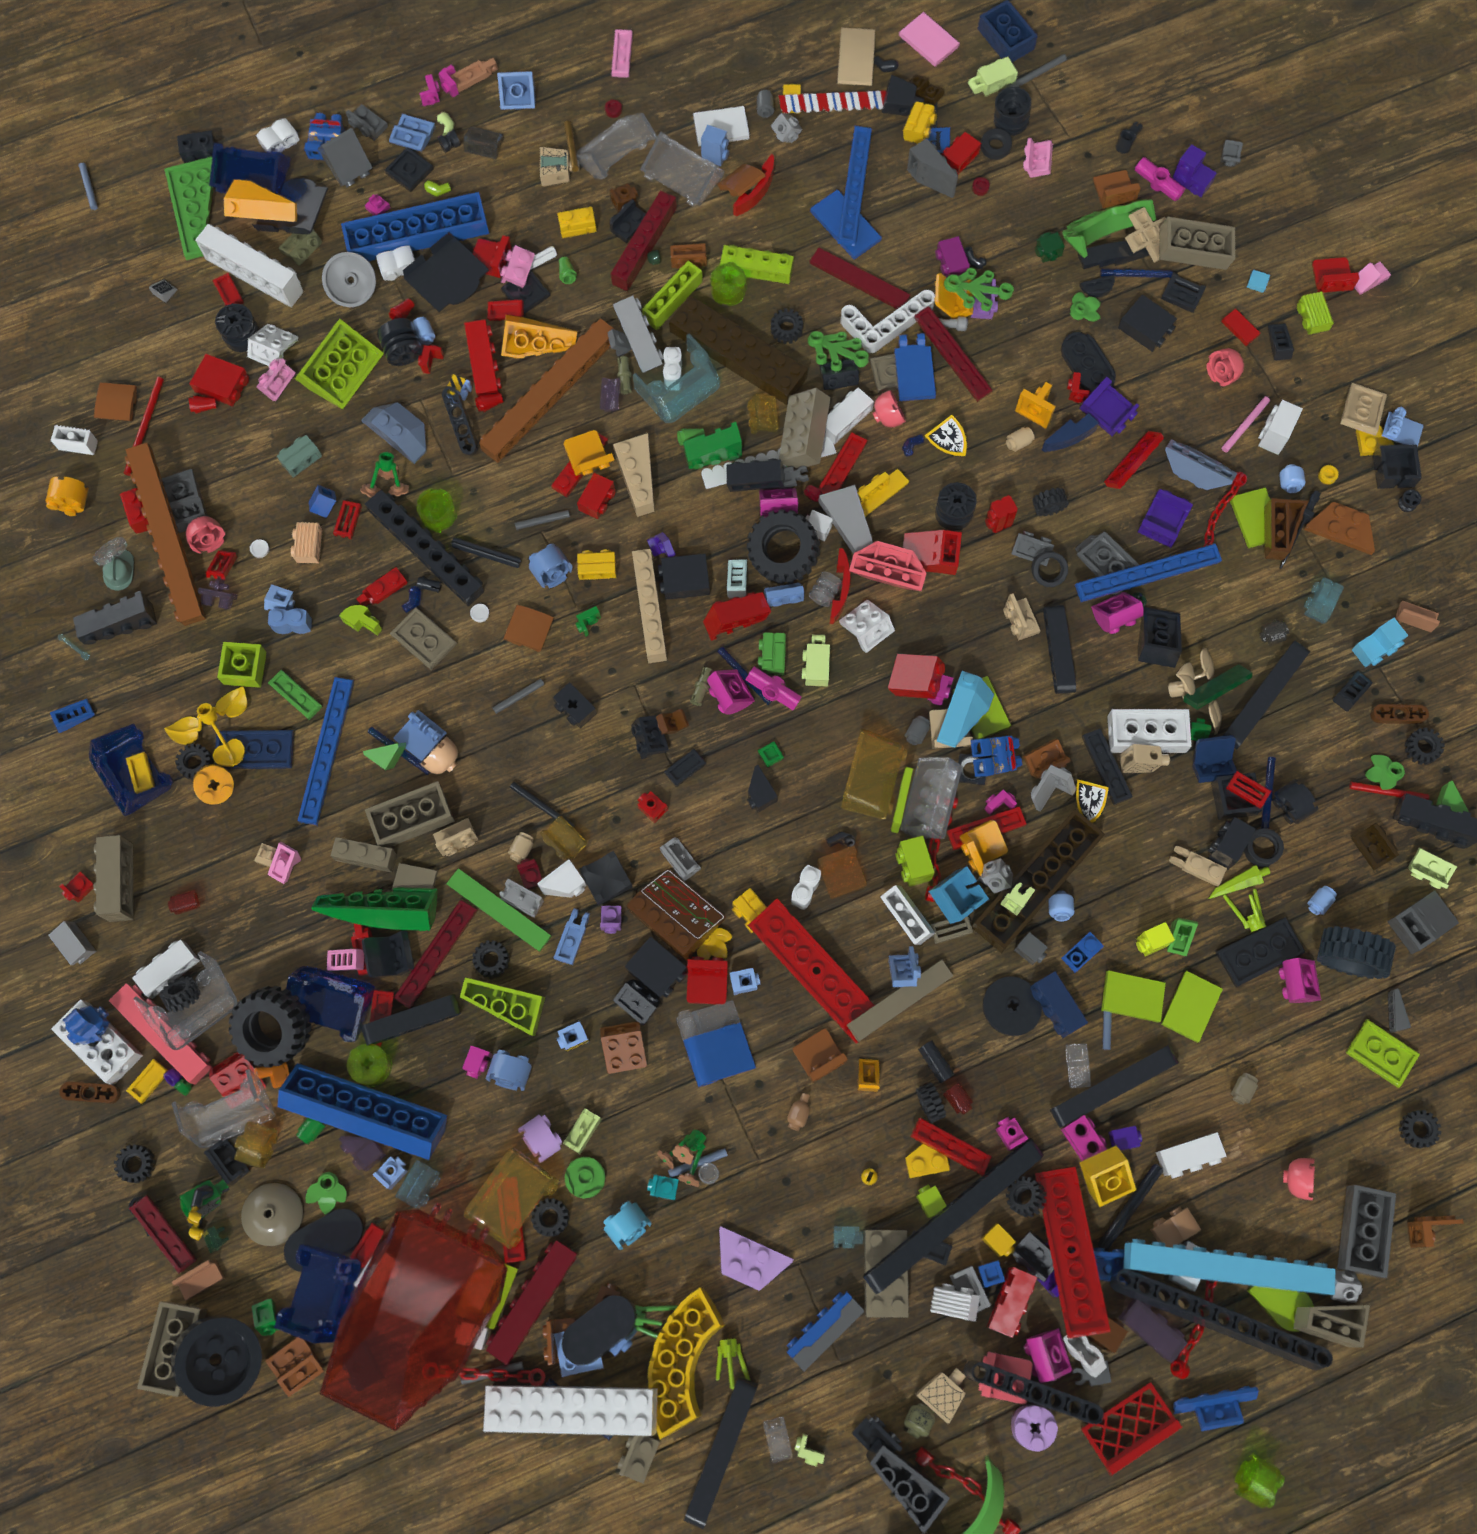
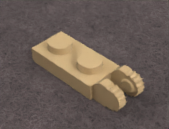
M1175 846L1174 852L1186 857V861L1184 862L1177 857L1171 856L1169 861L1172 864L1217 887L1220 885L1227 869L1226 867L1192 851L1189 852L1185 848Z

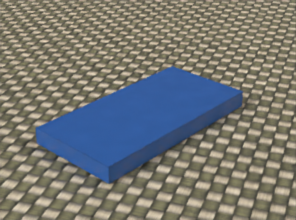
M838 189L810 208V212L837 242L844 196ZM860 214L855 246L840 245L855 260L879 243L882 237Z

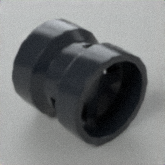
M453 129L448 131L446 135L437 137L444 153L449 152L453 147L461 146L459 138Z

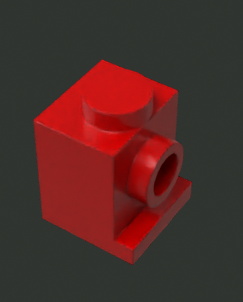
M651 791L648 794L646 792L638 798V809L653 823H656L668 811L667 805ZM650 801L655 803L652 807H649L647 804Z

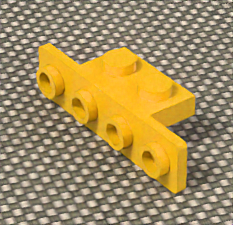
M898 469L890 475L886 472L881 475L878 474L871 480V483L867 486L863 485L858 489L857 493L865 517L909 484V480Z

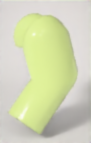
M445 112L437 116L438 122L445 125L443 135H446L448 131L454 128V122Z

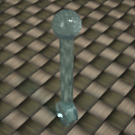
M64 634L58 635L59 641H64L78 652L84 660L89 659L90 655L68 641Z

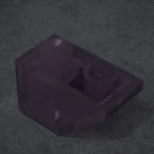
M341 1136L339 1138L342 1143L340 1145L341 1149L347 1155L349 1153L354 1158L352 1162L358 1170L369 1171L387 1156L376 1141L349 1136Z

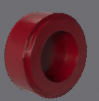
M617 100L606 102V115L610 118L619 117L622 113L621 103Z
M983 177L976 178L972 184L973 193L978 196L986 195L990 187L989 181Z
M807 485L804 490L805 496L815 502H818L819 496L823 495L818 488L812 485Z

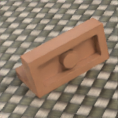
M1405 601L1400 603L1395 617L1397 621L1428 632H1432L1440 623L1437 620L1439 613Z
M207 1260L172 1281L173 1286H179L187 1301L225 1279L216 1260Z

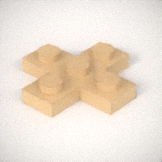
M1144 207L1129 215L1136 231L1129 234L1125 239L1133 253L1146 247L1155 263L1159 260V230L1166 217L1153 222Z

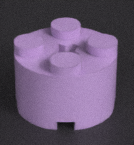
M538 1115L518 1128L519 1133L524 1132L523 1140L534 1157L539 1155V1163L561 1149L560 1145H562V1140L556 1132L552 1133L549 1129L551 1124L545 1115L542 1117Z
M1028 1404L1019 1407L1012 1416V1434L1015 1440L1023 1447L1032 1451H1041L1048 1448L1054 1442L1058 1427L1055 1418L1047 1409L1039 1405ZM1031 1423L1037 1424L1036 1427L1038 1429L1036 1432L1031 1431Z

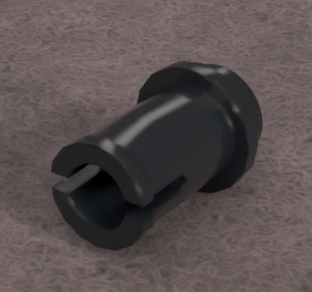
M426 576L418 578L417 588H420L421 591L425 589L439 593L441 590V581L427 579Z

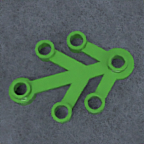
M968 268L960 276L950 275L944 281L945 289L950 292H956L964 300V307L968 309L974 306L975 299L964 290H969L981 303V309L984 311H990L993 302L982 293L999 295L1001 299L1007 300L1014 291L1013 286L1009 283L1001 284L1000 288L982 285L985 282L991 283L994 278V273L989 270L975 279L977 271L974 268ZM966 280H974L970 283L964 282Z
M814 331L808 337V344L816 350L817 364L823 365L827 362V355L823 353L822 347L829 350L831 369L833 371H840L842 369V362L839 360L838 354L854 360L858 367H865L869 362V354L866 351L860 350L854 353L845 349L851 347L853 350H859L862 347V341L859 338L847 341V334L845 332L824 336L822 332Z

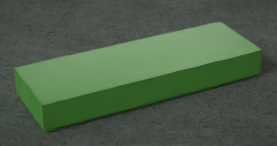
M282 670L268 682L273 689L308 720L322 708L320 703Z

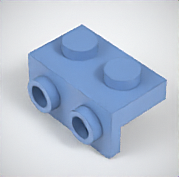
M800 583L764 589L769 607L804 601V589Z
M909 946V955L889 956L893 987L917 986V978H921V968L917 966L918 953L914 954L913 946Z

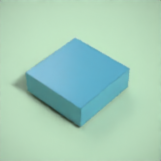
M1253 270L1247 288L1264 293L1270 275Z

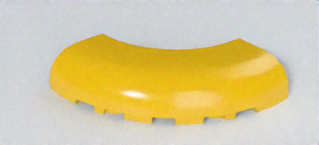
M701 1287L685 1298L668 1317L654 1344L648 1368V1387L657 1388L656 1431L660 1439L702 1416L695 1396L694 1378L696 1365L706 1343L719 1329L725 1326V1323L712 1299Z

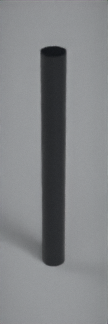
M513 782L510 785L512 790L570 831L575 828L576 825L517 783Z

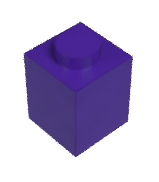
M1136 1126L1108 1132L1111 1147L1117 1146L1120 1151L1141 1146L1142 1136L1140 1131L1136 1129Z

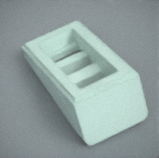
M728 560L727 596L728 598L745 597L747 560ZM732 568H743V570H735Z

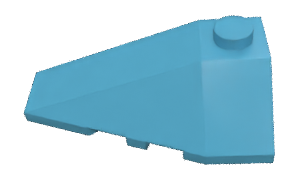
M965 671L961 672L937 742L955 748L968 734V731L979 722V719L989 711L994 693L981 677Z

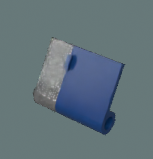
M733 1000L725 1004H717L690 1012L688 1009L678 1013L679 1016L676 1018L698 1087H703L720 1079L756 1068Z

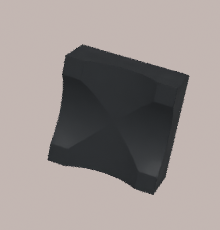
M614 851L593 863L579 868L597 905L633 888Z

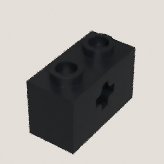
M570 682L553 697L554 707L560 713L564 712L568 716L566 719L572 726L577 725L581 729L597 714L596 708Z

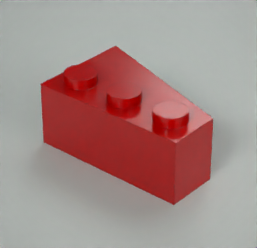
M752 592L745 597L739 598L737 596L729 601L715 602L703 623L711 641H713L721 633H733L732 629L743 626L746 628L766 620L771 613V609L763 592Z

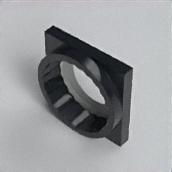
M959 753L956 782L985 786L986 776L974 779L967 778L963 773V767L975 759L988 757H972V754ZM981 762L979 767L980 770L984 772L983 762Z

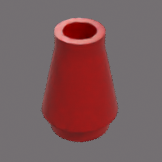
M407 298L390 309L389 317L391 320L398 318L406 319L415 306L414 303Z
M501 393L482 394L475 398V403L479 412H486L503 403Z
M201 396L189 398L190 412H195V414L217 408L215 398Z

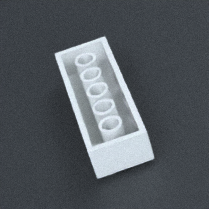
M207 224L196 238V242L206 260L292 308L304 292L300 285L301 282L292 268L282 266L279 261L268 258L262 251H255L249 244L239 242L236 237L231 234H225L219 227L215 226L214 228Z

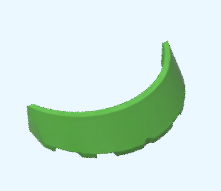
M1153 200L1131 201L1127 205H1115L1106 208L1104 211L1088 214L1069 224L1067 229L1063 230V237L1080 256L1085 258L1088 256L1086 247L1092 242L1113 232L1134 226L1129 218V215L1145 207L1151 220L1155 221L1156 215Z
M988 1455L984 1457L988 1475L985 1501L974 1523L962 1534H993L1002 1515L1004 1505L1003 1479L1001 1472Z

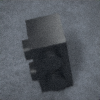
M212 130L177 136L179 155L184 164L216 156V159H218L217 141Z

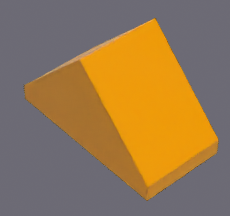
M859 1059L857 1090L878 1092L880 1087L879 1060Z

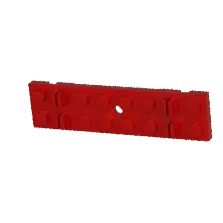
M776 899L747 926L852 1041L857 1044L858 1041L847 1024L874 1007L875 1004L869 1000L866 994L840 968L797 919L787 911L786 907ZM814 967H818L820 969L819 974L816 975L813 973Z
M1076 1167L1035 1173L1036 1181L1045 1188L1044 1192L1047 1193V1196L1043 1197L1047 1201L1046 1203L1042 1202V1206H1044L1042 1212L1067 1338L1111 1332ZM1074 1247L1076 1251L1069 1253L1068 1248Z

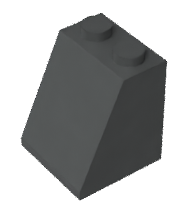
M352 127L317 148L340 186L345 185L349 187L355 183L354 179L358 176L362 179L370 174L368 170L372 169V166Z

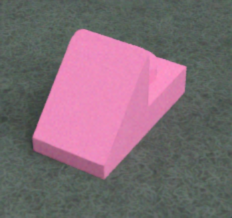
M1381 262L1375 265L1369 263L1359 272L1360 279L1354 288L1361 295L1389 279L1391 274Z
M279 842L268 875L283 884L288 882L293 866L301 861L298 852L288 845Z

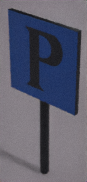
M938 102L934 105V107H935V114H937V104H938ZM936 118L929 138L925 139H928L931 144L933 143L936 146L939 154H942L947 147H950V127L937 128Z

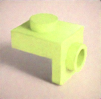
M803 1433L802 1438L797 1437L795 1450L798 1451V1457L804 1458L805 1463L817 1466L818 1463L823 1464L824 1453L805 1448L807 1434Z

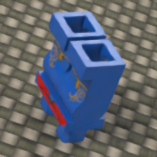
M316 113L315 119L310 120L311 126L309 127L308 141L304 147L308 159L324 160L317 148L345 132L341 115L334 114L331 120H326V115Z
M1005 736L970 740L972 757L991 755L988 758L973 760L975 777L1017 770V767L1022 766L1021 757L1015 756L1014 749L1020 746L1018 738ZM979 742L981 747V753H979L977 750V745ZM981 762H983L984 772L979 768Z

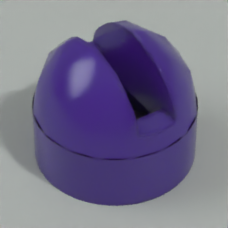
M175 1068L163 1074L165 1080L171 1086H174L182 1078V1075Z

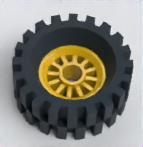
M1327 927V929L1323 930L1317 961L1329 969H1336L1337 972H1345L1348 975L1353 974L1362 978L1364 976L1369 979L1374 977L1377 979L1388 978L1392 968L1396 945L1390 942L1389 939L1382 938L1381 935H1373L1372 932H1363L1360 929L1353 930L1349 927Z

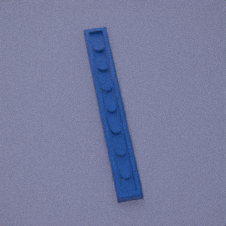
M854 127L837 244L855 246L872 128Z
M1212 544L1076 583L1075 587L1080 602H1085L1220 563L1222 559L1217 545Z
M334 678L297 820L300 823L318 826L354 686L353 680Z

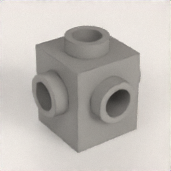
M781 113L771 125L777 134L776 137L781 142L792 143L802 131L798 125L799 121L792 115Z
M1001 858L984 864L981 877L993 893L1011 888L1013 873Z
M1335 1270V1295H1330L1331 1299L1343 1303H1356L1358 1295L1362 1292V1284L1356 1274L1348 1270Z

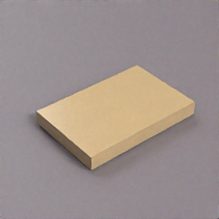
M1352 383L1340 424L1376 436L1387 394Z

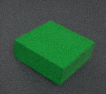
M775 741L758 750L767 768L784 759Z

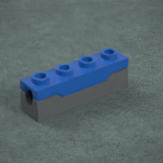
M840 1292L832 1300L834 1304L829 1309L825 1307L817 1315L819 1319L814 1324L810 1322L803 1328L804 1334L799 1339L794 1337L787 1344L789 1349L786 1352L803 1371L864 1312L848 1292L844 1294Z

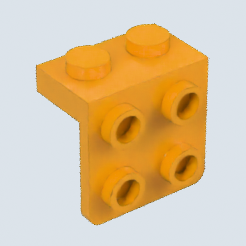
M941 273L937 274L934 298L936 306L953 319H957L959 316L966 317L972 315L973 307L970 309L965 308L963 305L964 300L956 292H950L945 289L944 281L946 277ZM967 280V281H964V282L970 283V282H972V280ZM964 290L969 296L974 298L969 290Z
M595 430L566 439L563 443L576 476L583 474V476L589 475L597 468L600 470L606 469L614 461L612 453L606 455L599 435Z
M990 820L959 836L962 841V851L965 856L968 855L970 861H968L972 872L976 871L980 877L983 873L984 864L1008 852L999 827L994 820Z

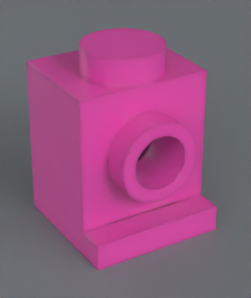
M942 675L940 690L937 692L936 699L928 698V700H931L936 705H942L944 698L948 699L953 678Z
M471 1046L462 1069L467 1071V1076L477 1079L487 1069V1057L491 1058L493 1054Z
M1009 1117L1003 1119L998 1123L1000 1127L995 1129L1008 1151L1028 1139L1015 1118L1012 1120ZM1009 1128H1013L1015 1130V1134L1013 1136L1009 1135Z

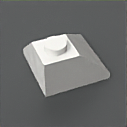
M567 860L537 883L544 895L569 898L574 895L579 896L585 891L584 887L587 886L570 860Z

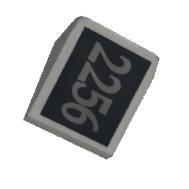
M164 280L149 287L152 294L165 303L177 291L175 287Z

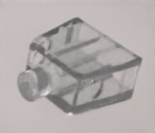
M784 1417L763 1421L772 1463L792 1459L793 1455Z

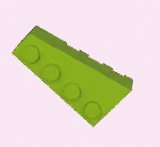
M471 978L464 979L460 994L462 999L508 1022L527 1034L536 1036L545 997Z

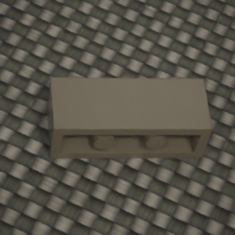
M335 837L331 857L335 861L392 872L397 855L391 848Z

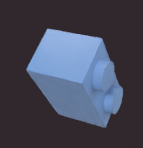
M710 125L706 126L701 137L702 160L721 166L723 161L727 160L729 150H727L729 144L727 131Z

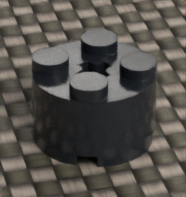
M1293 779L1274 792L1275 798L1272 799L1275 807L1283 810L1285 813L1284 818L1290 825L1292 823L1299 824L1318 811V806L1314 807L1313 802L1316 801L1314 796L1303 783L1298 785L1296 783L1297 779Z

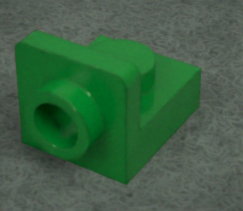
M597 606L576 615L577 622L575 625L579 633L583 632L585 637L589 636L586 625H593L601 619Z
M272 1298L252 1305L254 1327L262 1336L272 1335L275 1331L282 1329L280 1322L277 1320L275 1302Z

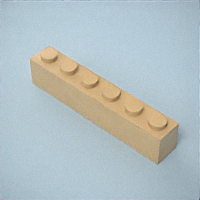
M651 549L632 551L648 663L667 661Z

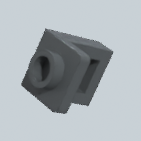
M1225 140L1220 162L1225 163L1224 165L1228 167L1238 165L1241 161L1240 155L1243 142Z
M613 329L608 332L611 349L616 350L617 357H621L632 350L624 332Z

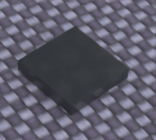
M407 147L384 171L385 174L409 192H412L434 170V167Z
M529 270L523 288L511 282L501 287V291L509 300H523V315L550 297V292L531 270Z

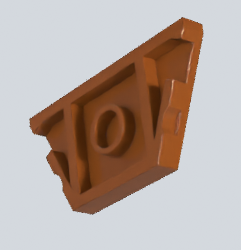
M1332 502L1304 527L1305 531L1372 555L1375 551L1369 515L1339 503Z

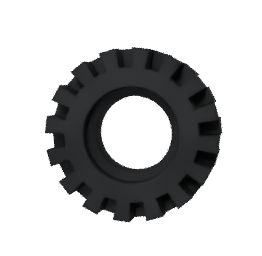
M784 308V312L778 310V314L775 313L771 319V334L773 338H778L777 342L779 343L783 340V344H786V341L792 344L793 340L796 342L798 337H801L803 332L801 315L799 316L797 311L793 313V309H790V312L787 311V308ZM784 322H790L794 327L792 330L786 331L781 329L780 325Z
M1051 488L1049 491L1047 489L1045 492L1035 495V498L1032 499L1036 514L1039 516L1057 514L1069 505L1063 488Z
M1420 728L1412 733L1405 743V747H1407L1405 753H1410L1408 758L1413 757L1412 762L1419 761V765L1423 763L1428 765L1438 759L1444 752L1442 748L1445 747V744L1441 743L1443 738L1437 737L1439 735L1438 732L1434 734L1433 729L1428 731V728ZM1420 740H1425L1430 744L1431 751L1429 753H1424L1419 749L1418 742Z
M190 744L191 747L188 745L184 746L185 750L180 749L179 752L181 754H177L176 758L178 760H175L177 770L192 781L200 768L213 764L212 761H214L211 753L199 744L197 746ZM193 756H200V766L195 769L189 768V759Z
M488 940L484 944L480 943V946L475 948L476 951L472 955V963L475 969L484 977H499V974H503L504 970L508 968V962H510L509 954L501 943ZM489 952H495L498 955V962L494 966H486L484 964V956Z
M184 976L180 977V980L174 979L173 983L169 982L168 986H164L163 990L160 991V998L170 1012H177L178 1009L182 1011L184 1007L189 1008V1005L196 1003L195 1000H198L201 995L195 981L189 976L185 978Z
M928 1083L916 1089L919 1102L930 1123L946 1117L941 1098L933 1083Z
M1425 1110L1407 1113L1408 1115L1402 1117L1404 1120L1399 1123L1402 1125L1399 1128V1131L1403 1133L1400 1135L1401 1138H1405L1404 1142L1406 1144L1410 1143V1146L1413 1148L1430 1147L1436 1144L1435 1141L1440 1139L1438 1135H1441V1131L1438 1128L1441 1125L1436 1123L1438 1121L1437 1117L1433 1118V1114L1426 1113L1427 1111ZM1420 1121L1426 1125L1427 1133L1424 1137H1418L1414 1133L1413 1125L1415 1122Z
M139 1145L126 1146V1149L122 1148L120 1150L122 1153L116 1155L118 1160H114V1164L117 1165L114 1171L118 1172L116 1175L122 1178L121 1180L131 1183H140V1181L147 1180L146 1177H150L152 1175L150 1172L155 1169L153 1164H156V1160H153L154 1154L150 1153L151 1150ZM133 1156H138L142 1160V1166L136 1172H131L128 1168V1161Z
M1022 1176V1179H1016L1017 1183L1013 1182L1011 1184L1013 1187H1008L1007 1189L1010 1194H1006V1198L1010 1199L1007 1200V1204L1010 1205L1011 1210L1024 1217H1034V1213L1038 1215L1040 1213L1038 1209H1044L1042 1202L1046 1203L1047 1201L1043 1198L1047 1196V1193L1044 1192L1045 1188L1030 1177ZM1027 1189H1030L1032 1191L1030 1201L1027 1204H1022V1194Z
M546 1198L541 1200L534 1206V1210L531 1212L533 1228L543 1236H557L567 1227L569 1212L564 1203L557 1199ZM548 1209H553L558 1214V1220L552 1226L546 1225L542 1220L543 1213Z

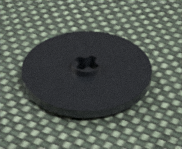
M1003 977L993 982L986 990L983 997V1012L988 1023L999 1033L1007 1036H1021L1031 1031L1039 1022L1042 1005L1033 997L1030 988L1032 985L1027 981L1017 977ZM1010 1002L1017 1006L1014 1011L1012 1008H1008Z

